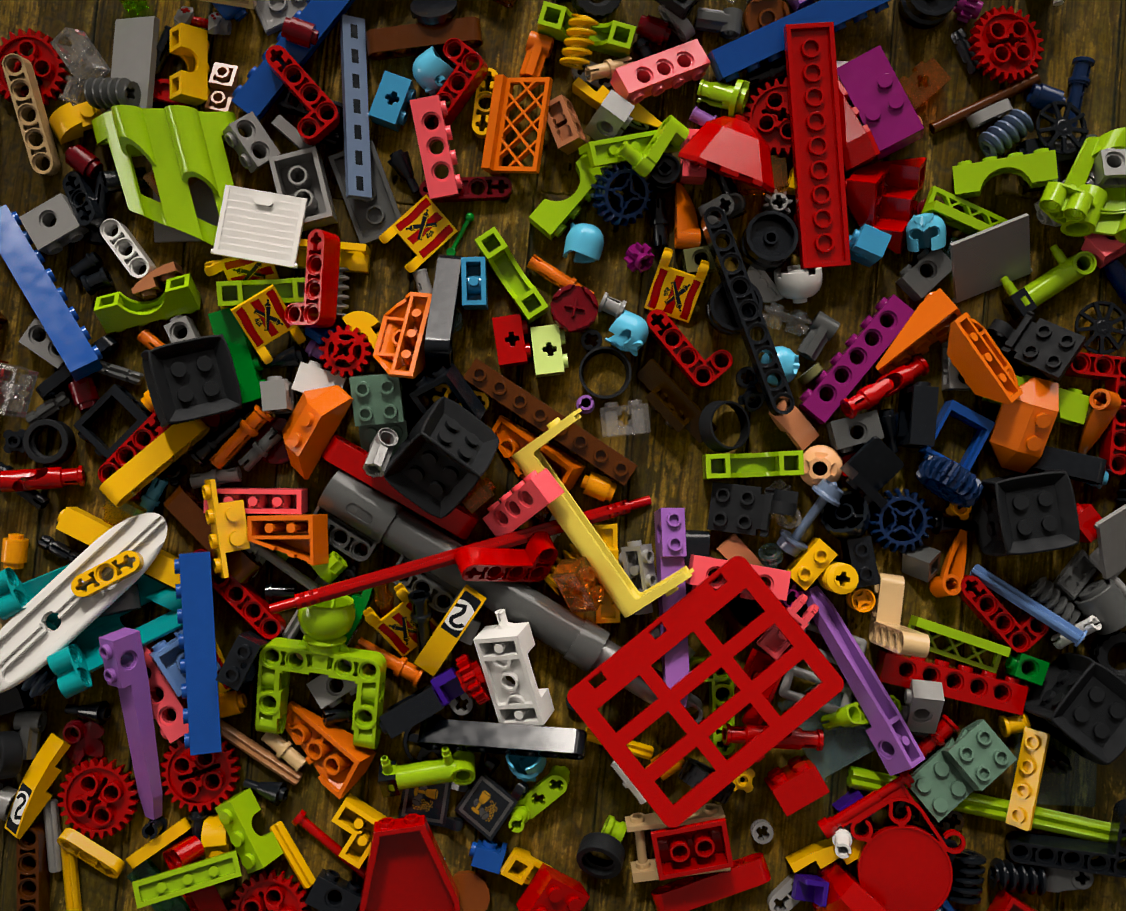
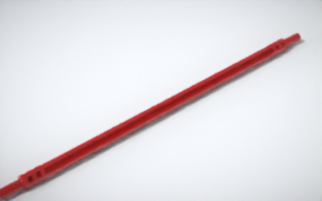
M648 495L631 501L625 499L587 510L583 513L590 523L594 524L629 514L631 510L651 505L652 501ZM552 520L294 594L293 598L269 604L270 612L272 615L296 607L297 609H302L456 564L454 556L463 548H512L528 543L530 537L540 531H545L550 536L563 533L564 531L556 520Z

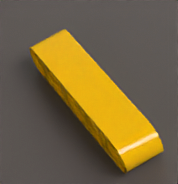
M201 419L173 424L106 479L99 487V490L116 507L124 505L199 442L209 432L210 428Z

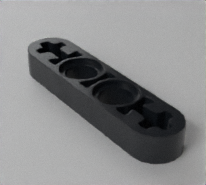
M107 334L95 341L91 347L96 345L103 356L101 360H104L117 350L120 344L112 334ZM66 365L37 386L36 391L44 401L54 398L56 394L65 390L68 384L72 382L73 377Z

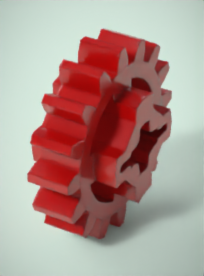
M339 325L336 326L337 332L335 333L328 330L330 337H322L321 339L325 342V346H319L318 348L324 352L323 355L319 356V359L327 361L323 367L325 369L332 367L331 374L333 375L338 374L340 371V377L345 378L347 373L351 377L355 376L356 370L363 373L362 365H370L366 358L373 356L371 352L367 351V349L372 347L370 342H365L368 336L365 333L360 335L361 330L357 327L352 332L350 325H346L345 330ZM343 336H351V337H354L353 339L351 338L350 340H342V339H341V337H343ZM334 344V350L331 354V347ZM344 347L348 348V356L343 355L344 351L342 349ZM361 349V355H360V358L358 359V358H357V356H358V350ZM343 362L349 363L351 366L340 367L337 365H341Z
M467 652L457 657L455 660L459 670L455 673L463 691L467 693L469 698L473 696L479 705L491 700L485 676L479 662L471 660Z

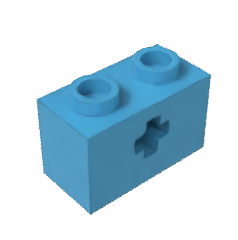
M384 71L368 114L372 123L399 132L401 125L404 126L407 121V108L410 100L415 99L416 96L412 80Z
M864 224L859 230L855 229L853 234L849 235L850 259L870 268L883 257L892 235L867 224Z
M461 257L462 306L464 310H488L486 257Z

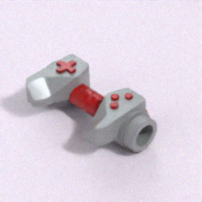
M182 6L174 16L175 26L182 22L191 26L208 29V34L224 36L231 34V21L225 20L218 12L211 13L208 19L194 16L192 7Z

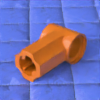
M536 31L530 32L526 44V55L519 73L520 77H541L546 59H549L553 49L554 37Z

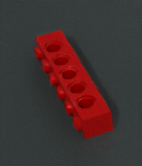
M879 650L875 673L881 682L909 688L911 679L924 680L923 672L930 668L931 676L926 681L942 682L944 697L1023 715L1029 687L1020 684L1021 679L1005 676L1004 680L996 678L997 673L982 670L981 674L974 673L972 667L958 664V668L949 667L950 662L935 659L933 663L925 661L926 658L908 657L889 650ZM907 663V672L900 674L899 667L901 664ZM953 674L954 682L948 686L947 678ZM977 680L978 686L976 690L971 691V683ZM997 686H1000L1001 693L995 697L994 690Z

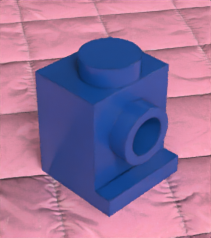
M488 839L472 842L469 856L473 857L471 866L499 874L506 853L507 843L503 842L502 846H498L495 841Z

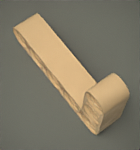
M878 573L880 584L874 585L873 594L875 595L876 602L871 610L869 641L899 655L926 658L930 649L929 635L900 625L905 588L904 577Z

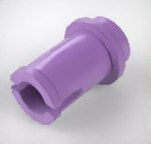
M696 106L690 115L689 121L702 127L707 121L716 119L718 116H712Z
M311 340L305 349L308 357L313 356L320 360L319 356L323 355L324 352L318 348L322 345Z
M583 395L578 398L576 407L577 409L581 408L582 411L580 413L589 414L594 410L595 402L591 396ZM582 401H588L590 406L583 407L581 405Z

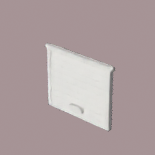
M225 184L214 248L211 249L210 253L283 267L298 268L296 261L308 199Z

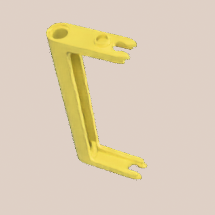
M579 408L563 420L557 417L546 425L549 430L511 457L525 477L534 470L540 473L547 468L564 490V493L548 504L547 508L626 618L665 594L666 597L672 595L679 589L678 585L692 576L691 573L694 572V569H688L687 566H684L645 591L640 592L637 590L540 451L541 447L581 418L579 413L582 410Z

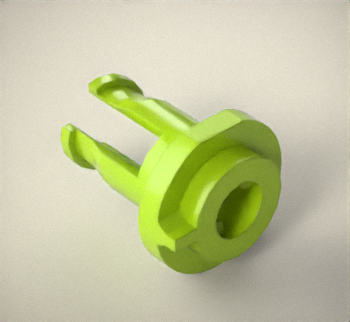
M702 78L697 91V95H699L697 102H705L710 106L728 110V117L734 118L735 114H743L745 110L750 82L738 79L735 86L720 82H708Z

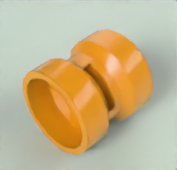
M855 588L852 592L846 594V603L853 610L865 613L872 610L875 606V595L869 589Z

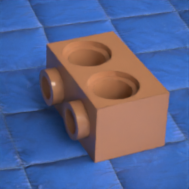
M562 94L550 100L547 122L558 149L569 155L588 143L572 102Z

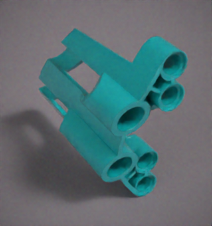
M68 565L24 583L20 581L10 567L0 571V618L5 621L26 609L23 607ZM143 574L134 583L138 584L141 606L153 601L172 610L135 629L140 631L142 646H145L183 627V624H178L177 609H182L181 599H176V590ZM129 612L97 618L67 647L47 656L50 669L58 677L57 684L59 690L66 699L92 687L91 672L104 666L103 659L99 653V637L124 628L125 626L121 623L120 617ZM58 613L50 614L46 620L47 627L54 631L61 624V619H58L57 616L59 615Z

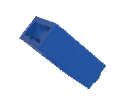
M954 400L944 402L937 415L935 440L948 415L976 429L977 431L959 463L970 471L995 422ZM931 447L920 448L918 451L925 455L924 459L929 455L947 458L931 449Z

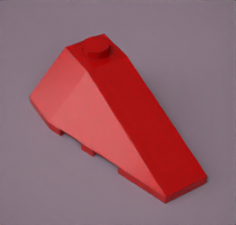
M838 78L844 174H848L866 166L880 154V151L868 125L862 126L858 120L860 112L857 107L849 105L848 93Z

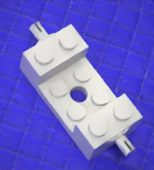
M499 609L495 611L498 625L485 626L473 639L498 722L533 726L544 725L555 709L549 689H538L528 653L535 646L529 622H508L505 609ZM506 676L512 677L515 681V684H512L510 681H508L506 679Z

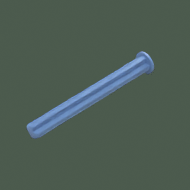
M976 564L970 571L969 575L979 578L985 586L1075 643V647L1086 636L1087 630H1080L981 565Z

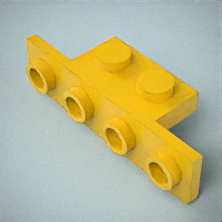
M215 479L204 480L205 485H202V495L208 504L205 517L207 524L211 525L212 534H209V544L215 553L212 566L214 573H217L218 577L229 578L226 553L250 549V543L247 540L244 501L236 500L218 503Z
M1024 727L1005 822L1025 831H1031L1050 738L1049 733L1030 727Z

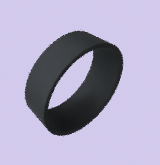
M609 346L597 347L588 352L582 359L579 367V378L584 389L591 395L602 399L614 398L623 393L628 387L632 376V369L628 358L620 350ZM597 354H612L619 358L625 367V382L621 389L612 395L603 396L595 394L585 384L583 376L585 365Z
M714 401L709 403L703 409L699 418V432L703 442L708 448L718 453H726L741 447L747 441L750 434V420L745 409L733 401ZM723 404L730 406L736 412L740 421V436L733 447L722 444L716 438L712 427L714 413Z

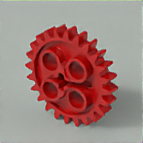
M1004 5L998 9L993 7L989 12L986 11L974 22L975 26L970 30V33L973 35L968 41L973 43L968 51L975 52L971 60L979 61L976 68H984L983 76L989 72L991 74V81L997 77L1000 84L1007 80L1008 84L1014 81H1021L1032 74V71L1038 68L1037 63L1042 60L1039 54L1044 51V48L1038 45L1044 39L1037 38L1041 30H1034L1033 27L1037 22L1029 23V14L1025 17L1021 16L1022 9L1014 13L1013 6H1010L1007 10Z
M28 28L26 34L22 29H18V36L10 31L9 40L1 37L3 45L0 46V94L6 100L12 102L2 61L6 55L18 52L20 56L31 62L35 74L43 81L42 85L38 80L37 83L43 103L48 106V98L51 97L57 100L55 92H64L59 86L61 84H68L63 79V76L70 75L68 71L63 69L69 65L63 59L66 53L60 50L61 45L54 42L53 38L49 35L45 36L39 30L36 33L31 28ZM33 48L32 54L28 56V51ZM20 61L15 63L14 71L16 73L22 68ZM49 66L48 72L43 74L45 67ZM23 86L21 95L26 97L29 93V88L25 90V86Z
M776 78L774 86L771 87L768 82H765L766 90L763 91L761 88H757L758 97L750 95V100L753 104L748 103L745 105L749 112L743 113V117L749 120L747 123L755 127L769 145L770 155L774 150L776 151L777 158H779L781 151H785L787 157H789L790 150L792 149L791 137L783 135L784 130L791 128L787 78L784 79L783 84H779ZM773 99H779L782 102L778 107L769 105V102ZM782 114L786 115V118H783L782 121H778V117L781 118ZM765 121H769L773 124V126L768 130H764L760 127L761 124Z
M183 737L176 740L177 744L173 743L169 746L171 752L167 751L163 754L164 758L168 761H163L159 766L165 768L160 773L161 777H166V780L161 785L169 787L165 795L171 793L174 795L171 800L172 803L180 800V809L188 804L189 812L197 806L198 812L201 813L205 806L211 811L215 804L218 806L223 803V799L227 800L231 797L229 791H234L237 788L232 782H237L240 779L234 773L238 772L241 767L234 765L239 757L231 756L235 748L227 749L228 741L221 743L222 752L211 753L212 761L206 760L204 754L190 756V748L185 749ZM181 758L188 761V769L181 765ZM220 764V767L209 769L204 774L197 773L188 778L180 779L181 775L190 774L196 769L202 770L211 765ZM211 774L219 777V784L212 782ZM188 782L195 784L196 792L189 789Z
M95 757L90 760V763L88 760L80 763V766L73 767L72 772L65 775L67 781L60 784V787L65 790L57 794L58 797L63 798V801L58 803L57 806L65 808L60 813V816L67 815L69 817L65 825L72 822L74 824L72 829L77 830L80 828L82 835L90 832V839L95 838L98 834L101 839L106 837L107 834L113 836L117 833V830L121 831L125 828V823L128 824L133 819L130 815L137 812V809L132 805L140 802V799L134 797L138 790L132 787L136 780H129L133 772L124 773L125 764L116 767V759L108 764L107 757L100 759V761ZM89 777L95 780V787L89 783ZM111 786L117 788L118 796L112 793ZM80 800L85 802L86 809L80 806ZM102 809L109 813V818L103 816Z
M272 869L269 876H267L265 870H262L259 877L254 873L250 877V881L246 879L242 883V887L236 890L235 893L238 896H234L231 900V903L235 906H232L229 911H311V909L305 908L308 904L305 903L306 899H303L307 890L299 891L298 888L301 883H292L294 875L285 879V871L276 876L275 869ZM271 890L278 891L281 898L273 897ZM249 902H255L259 909H252Z

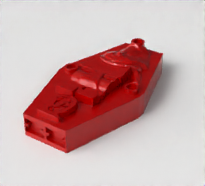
M413 813L406 815L404 818L394 819L386 817L374 822L359 911H460L457 886L425 815Z

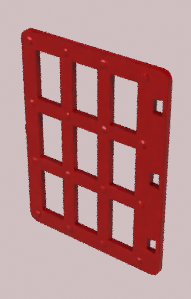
M734 556L574 685L567 693V700L663 823L670 828H676L755 762L758 763L765 758L764 755L839 694L844 688V681L749 562L742 556ZM722 574L726 582L714 590L710 583ZM746 588L764 612L725 644H722L705 621ZM662 623L666 631L655 639L650 632ZM775 624L792 647L751 680L733 657ZM693 632L711 655L669 688L651 665ZM801 660H804L821 683L780 716L762 693ZM722 667L739 691L698 724L680 701ZM602 672L606 680L594 688L589 682ZM640 675L657 696V699L620 730L615 732L598 708ZM750 703L768 726L726 760L709 739V736ZM669 711L686 735L644 768L626 745ZM697 747L715 770L677 802L672 804L655 781Z

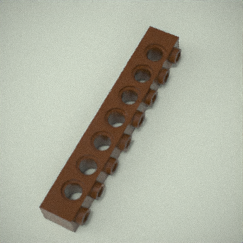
M477 358L464 375L467 383L542 433L549 430L546 425L557 417L560 420L566 418ZM575 423L553 438L554 441L622 486H625L638 466Z

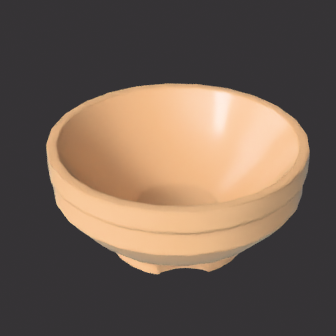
M815 445L803 453L804 475L800 476L805 483L813 486L818 485L823 478L830 482H837L842 474L840 468L843 466L840 455L833 448L826 445ZM821 461L827 465L828 470L824 475H817L813 472V465L816 462Z

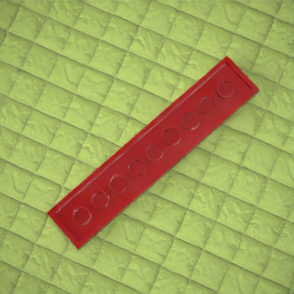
M834 22L786 24L784 26V42L801 270L816 269L818 267L850 266Z

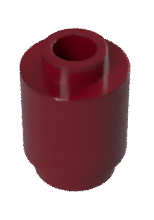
M649 14L648 16H641L636 34L641 35L640 38L644 37L645 40L662 46L663 42L668 43L673 29L669 27L670 22Z
M286 17L282 26L281 37L286 38L288 42L310 49L312 44H317L319 31L316 30V24L295 17L291 19Z
M82 145L70 146L66 150V164L83 177L95 179L97 178L96 173L103 170V164L100 163V159Z
M86 376L76 382L72 378V382L68 384L75 407H78L80 412L88 411L100 399L93 378H87Z

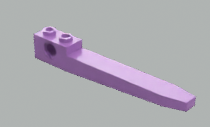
M660 508L654 512L658 582L685 566L684 557H687L685 508ZM685 581L677 586L679 589L672 595L666 597L664 594L658 598L659 616L686 595ZM662 623L660 624V635L666 631ZM688 636L662 656L663 681L669 688L689 673ZM688 695L680 701L684 707L687 705Z
M818 585L806 590L803 594L808 597L806 601L807 607L812 604H816L819 607L813 620L871 725L865 731L889 775L892 776L914 768L924 761L925 757L896 705L831 601Z
M124 627L99 637V653L103 659L104 678L107 684L118 687L138 795L145 817L156 820L162 816L163 794L149 679L140 631Z

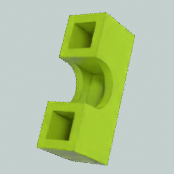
M251 788L233 795L215 807L219 819L223 823L230 841L234 845L248 874L266 867L283 854L273 832L259 836L253 830L252 818L261 808Z

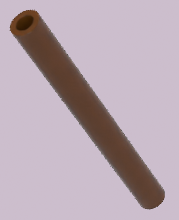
M1034 73L1021 81L1015 82L930 123L929 129L932 134L941 132L966 120L970 115L1001 100L1014 97L1032 88L1035 83L1040 84V77L1037 73Z

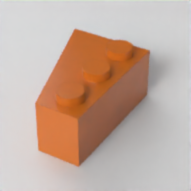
M328 514L247 516L248 541L273 551H280L289 557L304 560L313 566L329 563Z

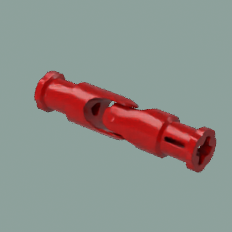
M915 356L912 362L907 365H900L877 379L875 383L859 389L856 395L851 398L842 399L840 401L842 412L846 417L853 419L860 411L877 405L883 397L894 395L912 384L915 378L929 373L927 361L923 357Z
M83 465L78 466V468L67 469L47 467L0 471V490L2 493L63 488L65 485L85 486V470Z
M725 723L722 728L723 745H729L730 743L745 745L767 726L753 724L730 726V724ZM797 727L773 748L790 750L815 748L817 751H822L824 734L821 729L809 731Z

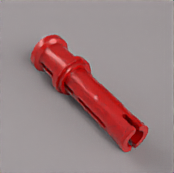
M945 714L941 716L942 719L938 722L936 733H929L928 738H923L918 743L925 758L936 747L944 746L945 741L954 732L960 731V728Z

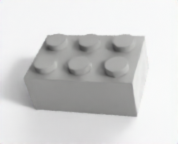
M315 146L268 158L277 194L308 199L302 232L338 223L322 156Z

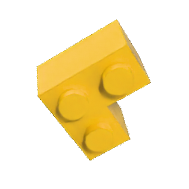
M351 793L345 798L331 821L352 834L338 856L360 869L369 854L374 822L387 816Z

